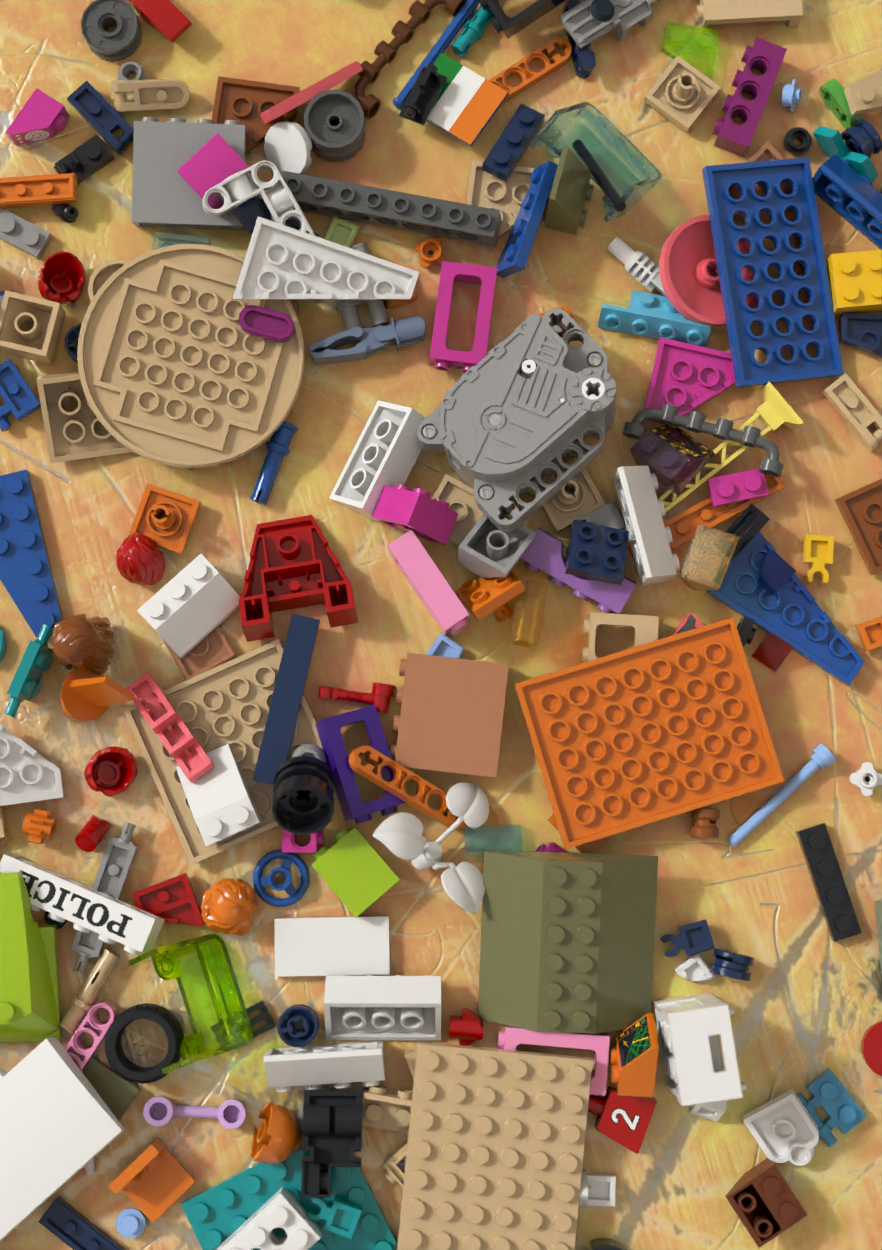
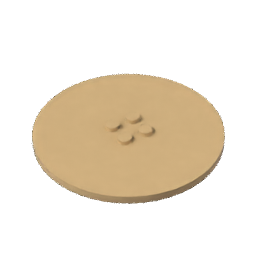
M177 244L161 247L144 253L124 264L105 281L93 297L82 321L78 338L77 359L80 382L85 397L100 423L118 442L132 452L148 460L172 467L206 468L217 466L243 457L261 446L280 428L289 415L300 391L304 373L305 357L301 327L289 300H232L245 257L223 248L202 244ZM250 305L287 314L294 322V335L287 342L277 343L246 334L239 325V314L242 309Z

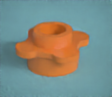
M439 238L417 243L416 251L420 254L419 264L421 267L428 268L431 264H442V261L446 260V255L442 253V241ZM433 251V255H429L428 252Z

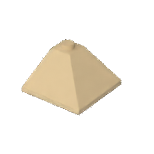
M79 372L37 376L50 463L132 452L105 429L92 411L85 397Z

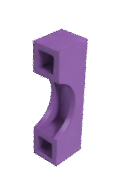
M539 527L536 530L537 537L521 557V559L526 561L524 566L536 573H539L540 570L550 575L548 579L561 587L564 584L574 588L573 594L585 601H588L589 597L599 603L597 607L602 611L620 614L637 582L624 576L622 584L617 585L565 574L566 562L563 557V540Z

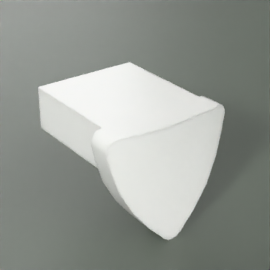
M582 1170L579 1207H586V1205L615 1206V1174L587 1173L586 1170Z

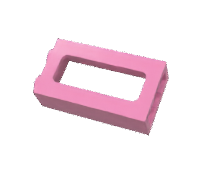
M412 529L388 545L390 556L443 634L446 636L451 633L452 636H455L467 628L469 613Z
M504 1025V1031L498 1032L497 1049L515 1051L518 1044L594 1050L593 1074L589 1094L606 1096L610 1042L608 1033L537 1032Z

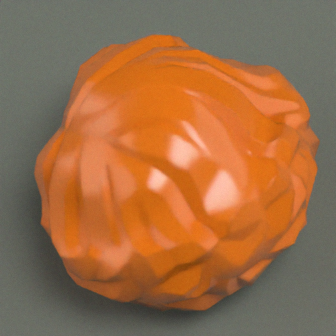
M224 878L205 891L201 905V916L206 926L214 932L243 936L250 930L252 914L258 908L256 894L248 882L240 878Z

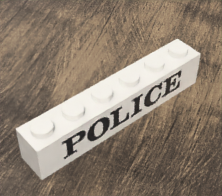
M3 855L0 862V872H22L31 901V910L39 912L41 908L48 911V917L53 920L64 922L66 919L73 922V928L84 933H89L91 930L98 933V939L106 943L115 944V941L124 944V950L140 956L141 952H152L165 919L16 855Z

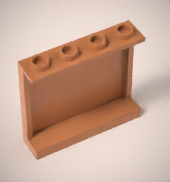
M407 653V659H401L399 676L405 677L404 686L398 687L396 704H401L400 716H394L393 732H398L397 744L391 743L390 754L392 760L405 768L497 778L509 664Z

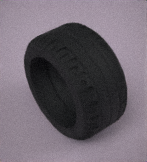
M145 1003L128 1008L114 1019L105 1037V1053L110 1066L123 1079L139 1084L152 1083L165 1077L177 1065L184 1049V1034L178 1019L169 1010L156 1004ZM137 1019H149L156 1022L167 1035L168 1052L163 1061L154 1067L147 1068L135 1065L126 1057L123 1051V1031L131 1022Z

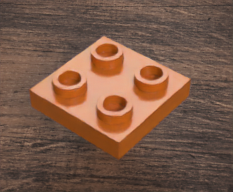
M147 484L129 535L133 533L145 535L155 540L157 547L183 555L201 502Z
M511 571L507 577L477 576L464 582L455 593L478 621L493 612L496 620L503 622L506 621L503 613L508 618L513 614L507 602L526 589L520 579Z

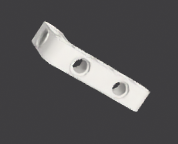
M260 161L245 170L229 176L221 183L207 190L203 197V210L208 215L215 217L233 208L236 209L237 206L252 197L262 198L271 213V220L273 222L285 225L286 220L294 219L299 223V231L315 236L290 188L283 180L277 167L270 161ZM262 168L269 170L272 180L269 182L260 181L257 171ZM212 195L219 196L223 201V206L219 209L211 208L207 202L208 198Z

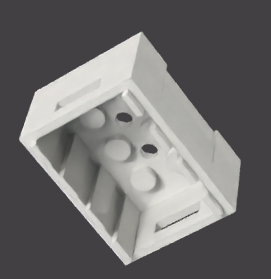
M711 993L654 1000L653 1005L666 1088L677 1097L680 1105L688 1106L742 1098V1090H746V1084L741 1082L739 1078L730 1015L735 1014L734 1009L729 1008L728 1004ZM719 1034L725 1066L724 1070H722L717 1040V1035Z

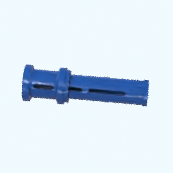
M283 422L280 428L272 435L271 440L267 441L265 446L268 452L250 500L267 505L282 459L287 454L289 455L290 449L288 447L293 433L297 432L298 427Z

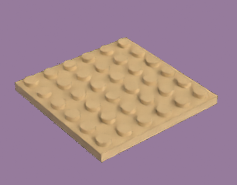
M279 639L163 691L206 753L229 744L263 821L214 845L206 846L177 773L176 767L179 765L175 759L169 754L135 704L123 709L191 865L279 826L272 812L274 785L253 781L284 650ZM304 694L288 759L303 744H315L323 750L315 726L316 720ZM334 787V795H333L334 800L338 799L337 794H336V791H335V787Z

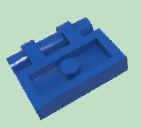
M8 359L0 365V395L6 403L0 407V429L4 432L12 426L7 419L8 415L13 413L16 419L21 421L41 408V404L13 361Z

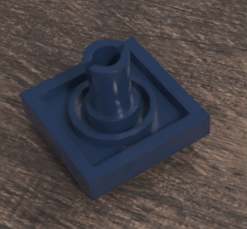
M574 520L571 526L565 574L621 585L624 580L629 531Z

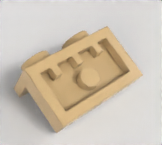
M381 1085L363 1088L362 1125L408 1133L412 1091L399 1089L398 1093L386 1092L387 1087Z

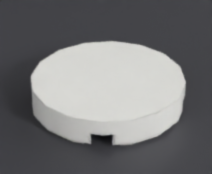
M289 121L278 122L270 127L264 142L267 161L274 163L281 176L283 171L303 174L308 170L312 162V157H310L312 143L303 127L298 123H291Z

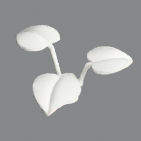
M462 782L452 786L446 795L449 811L459 818L436 841L426 842V838L421 836L423 833L421 821L416 816L406 812L394 814L384 820L373 833V837L381 841L397 857L411 860L413 866L419 871H426L431 867L434 870L449 868L441 874V883L444 890L460 907L475 914L480 909L485 893L483 875L480 870L469 862H461L457 866L452 862H439L442 858L440 843L463 821L470 828L475 829L483 825L489 815V803L483 790L478 785H475V783Z

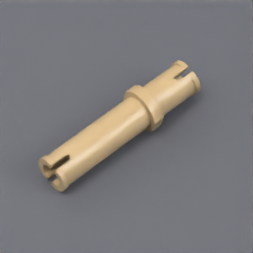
M107 948L104 949L78 995L72 997L71 1001L73 1003L59 1024L62 1028L75 1033L87 1011L93 1007L94 999L120 958L118 954Z

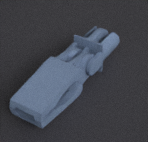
M410 316L394 321L393 318H390L391 325L354 327L311 344L310 354L316 366L364 360L369 355L386 350L394 345L400 351V347L416 344L424 340L425 322L419 316ZM345 344H357L355 347L350 349L335 350L336 348L343 346Z

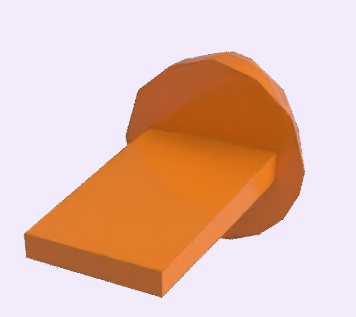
M82 666L73 669L63 680L60 688L59 703L63 713L68 718L78 721H90L98 719L110 705L132 701L134 695L108 677H104L103 674L99 675L96 671H91Z

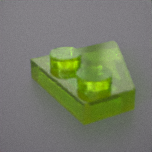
M667 21L661 52L671 59H675L677 55L712 80L720 31Z

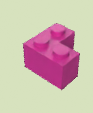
M396 484L395 488L383 486L372 518L393 528L406 531L412 529L415 535L427 541L447 545L458 513L449 509V503L437 498H429L430 493L423 489L414 488V491H412V489L406 486Z

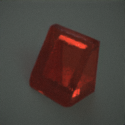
M768 632L751 657L776 672L793 649V646L772 632Z

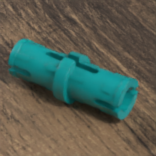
M480 7L474 17L464 24V30L451 45V49H453L455 54L464 58L473 44L484 36V30L491 22L490 19L494 17L489 8L484 11Z

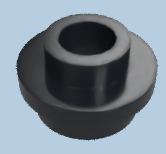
M801 127L790 129L784 137V146L793 155L806 153L812 143L809 132ZM799 139L802 145H795L793 140Z

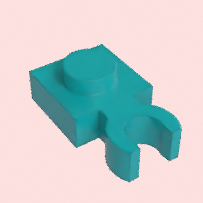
M313 1198L312 1202L319 1204L321 1211L318 1213L308 1211L307 1218L312 1221L324 1219L326 1220L325 1230L352 1239L362 1208L337 1198L334 1199L332 1206L328 1205L324 1198Z

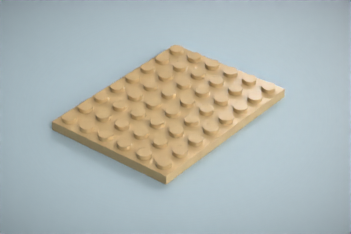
M417 1041L397 1250H575L592 1058Z

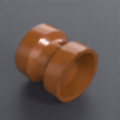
M704 808L691 810V817L694 819V822L690 828V837L719 838V829L716 827V821L720 818V810Z

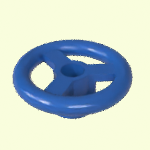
M271 851L258 861L253 872V885L256 893L264 902L272 906L286 907L295 904L305 895L309 886L310 876L308 867L304 860L294 852ZM284 858L281 867L273 869L269 876L261 877L263 869L270 861ZM292 862L297 865L301 873V883L298 890L291 884L292 876L289 869ZM278 873H282L286 877L283 884H279L276 881ZM270 885L275 890H285L289 897L275 898L269 895L263 886Z

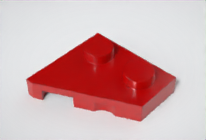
M188 873L132 893L137 908L165 919L164 922L195 925L199 927L206 925L201 916V909Z

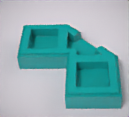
M819 126L813 132L823 153L829 158L835 154L839 158L846 159L855 172L860 176L867 177L871 182L878 177V173L869 156L849 151L838 130Z

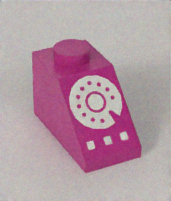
M36 88L5 133L16 146L52 139L58 132H62L65 129L69 114L64 105Z

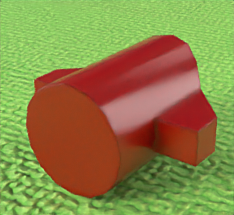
M92 815L75 837L76 845L85 852L94 851L111 828V824Z
M462 1008V1016L450 1015L448 1038L460 1039L459 1045L469 1046L483 1038L484 1021L470 1008Z

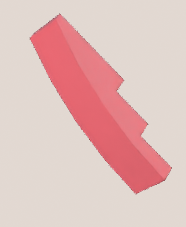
M149 672L125 688L134 695L132 698L133 702L191 783H194L215 767L197 738Z

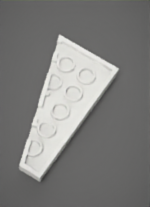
M258 216L232 300H410L419 272Z

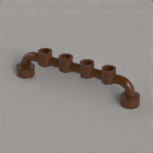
M416 0L409 9V15L412 16L407 23L399 20L394 25L391 32L395 36L389 44L382 40L376 46L374 54L378 57L372 64L368 61H364L361 64L363 71L357 73L360 78L354 86V97L359 101L366 118L371 119L381 106V100L373 94L365 96L364 90L369 84H373L377 80L382 68L394 60L397 51L403 44L411 40L417 27L429 19L434 7L439 4L446 5L445 12L454 18L466 0H426L424 3Z

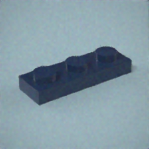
M520 104L484 160L482 170L507 181L542 126L545 115Z

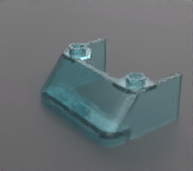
M588 102L556 110L530 143L533 148L546 145L547 151L555 158L561 156L563 145L568 146L581 162L582 160L573 149L572 144L576 140H581L626 203V208L618 212L607 196L604 195V208L608 214L603 219L606 222L623 216L662 178L660 171L594 105ZM591 175V179L598 185L596 180Z

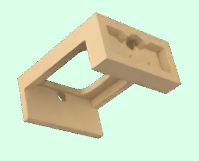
M591 612L588 619L583 621V636L588 637L587 647H582L581 663L598 658L595 655V637L598 625L633 627L635 630L634 647L658 640L659 616Z

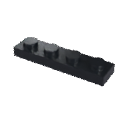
M825 823L796 831L832 941L836 942L862 933Z

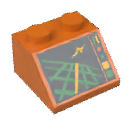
M647 1013L616 1036L615 1047H610L611 1082L617 1084L618 1096L653 1097L659 1046L653 1013Z

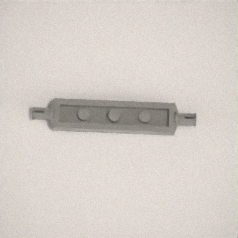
M124 822L120 837L109 838L92 886L93 889L118 900L121 898L138 849L130 841L136 825ZM77 930L71 949L78 953L73 971L84 974L89 958L100 957L105 942L98 939V933L91 930L89 933Z

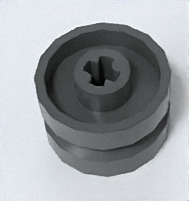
M327 90L317 94L308 103L304 112V127L312 143L311 150L319 158L329 162H343L353 158L362 149L366 139L364 112L359 101L347 92Z

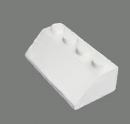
M378 400L329 499L367 518L376 520L372 518V514L383 486L394 488L396 484L404 486L412 467L417 461V457L422 449L417 436V428L426 418L413 408Z
M649 466L618 467L613 480L626 530L629 531L628 538L641 587L674 579L677 575L676 571L680 570V565L676 553H671L669 543H673L669 526L664 527L662 516H665V508L662 499L657 500L655 489H658L655 473H650Z
M326 976L324 995L326 1040L441 1041V976Z
M384 1041L269 1048L264 1055L268 1088L275 1087L276 1092L292 1091L293 1086L303 1085L305 1090L321 1089L322 1084H333L334 1088L351 1087V1082H362V1086H377L386 1077Z

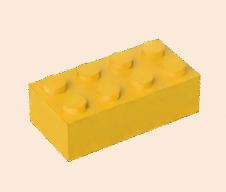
M882 249L831 254L826 260L834 316L840 317L842 312L882 313Z

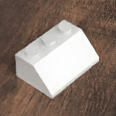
M200 554L137 611L182 659L239 607L240 596L211 563Z

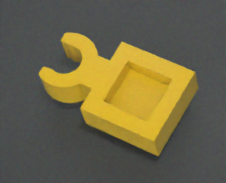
M804 535L803 564H811V568L805 576L806 583L813 582L814 573L821 575V584L828 582L829 574L825 569V565L833 564L834 536Z

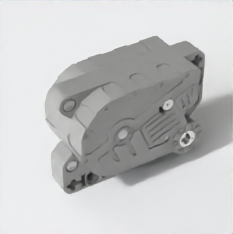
M554 308L546 312L542 317L534 313L522 322L509 337L490 350L488 355L477 365H473L461 376V379L446 392L441 405L419 424L417 428L419 443L428 452H445L452 472L464 484L474 489V498L478 508L500 531L512 532L603 451L604 436L614 423L616 411V383L611 374L607 372V354L564 310ZM580 341L583 345L580 348L574 349L569 346V343ZM587 437H595L599 442L594 446H588L584 443V440ZM567 455H573L578 459L573 465H567L562 460ZM546 474H553L557 478L551 484H546L541 480ZM527 492L535 495V499L529 503L521 501L520 497ZM511 513L512 519H502L501 514L509 515Z

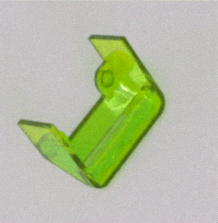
M209 934L156 947L128 961L130 966L152 961L154 969L161 979L167 981L177 979L194 1034L184 1037L181 1041L180 1052L183 1060L162 1068L163 1074L198 1064L251 1043L253 1029L225 942L220 936Z

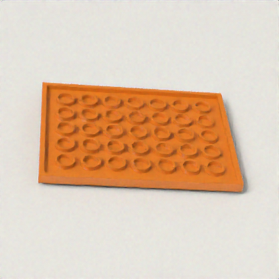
M734 617L514 684L565 850L784 782Z

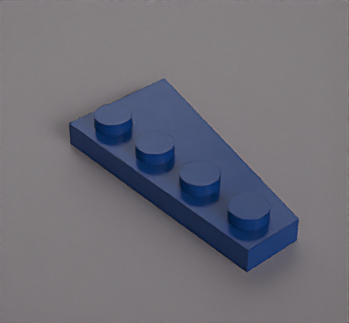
M547 161L533 170L530 177L531 184L522 201L517 218L497 263V276L504 278L525 269L556 175L557 164Z

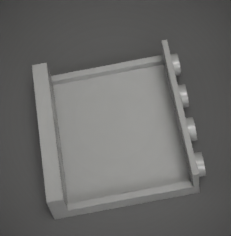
M142 117V121H134L131 222L136 227L245 230L244 226L233 214L235 208L217 217L208 215L203 210L202 198L181 177L177 170L216 133H219L245 162L247 127L241 125V121L225 120V124H214V121L210 119H198L197 123H186V119L170 118L169 122H159V119L155 117Z

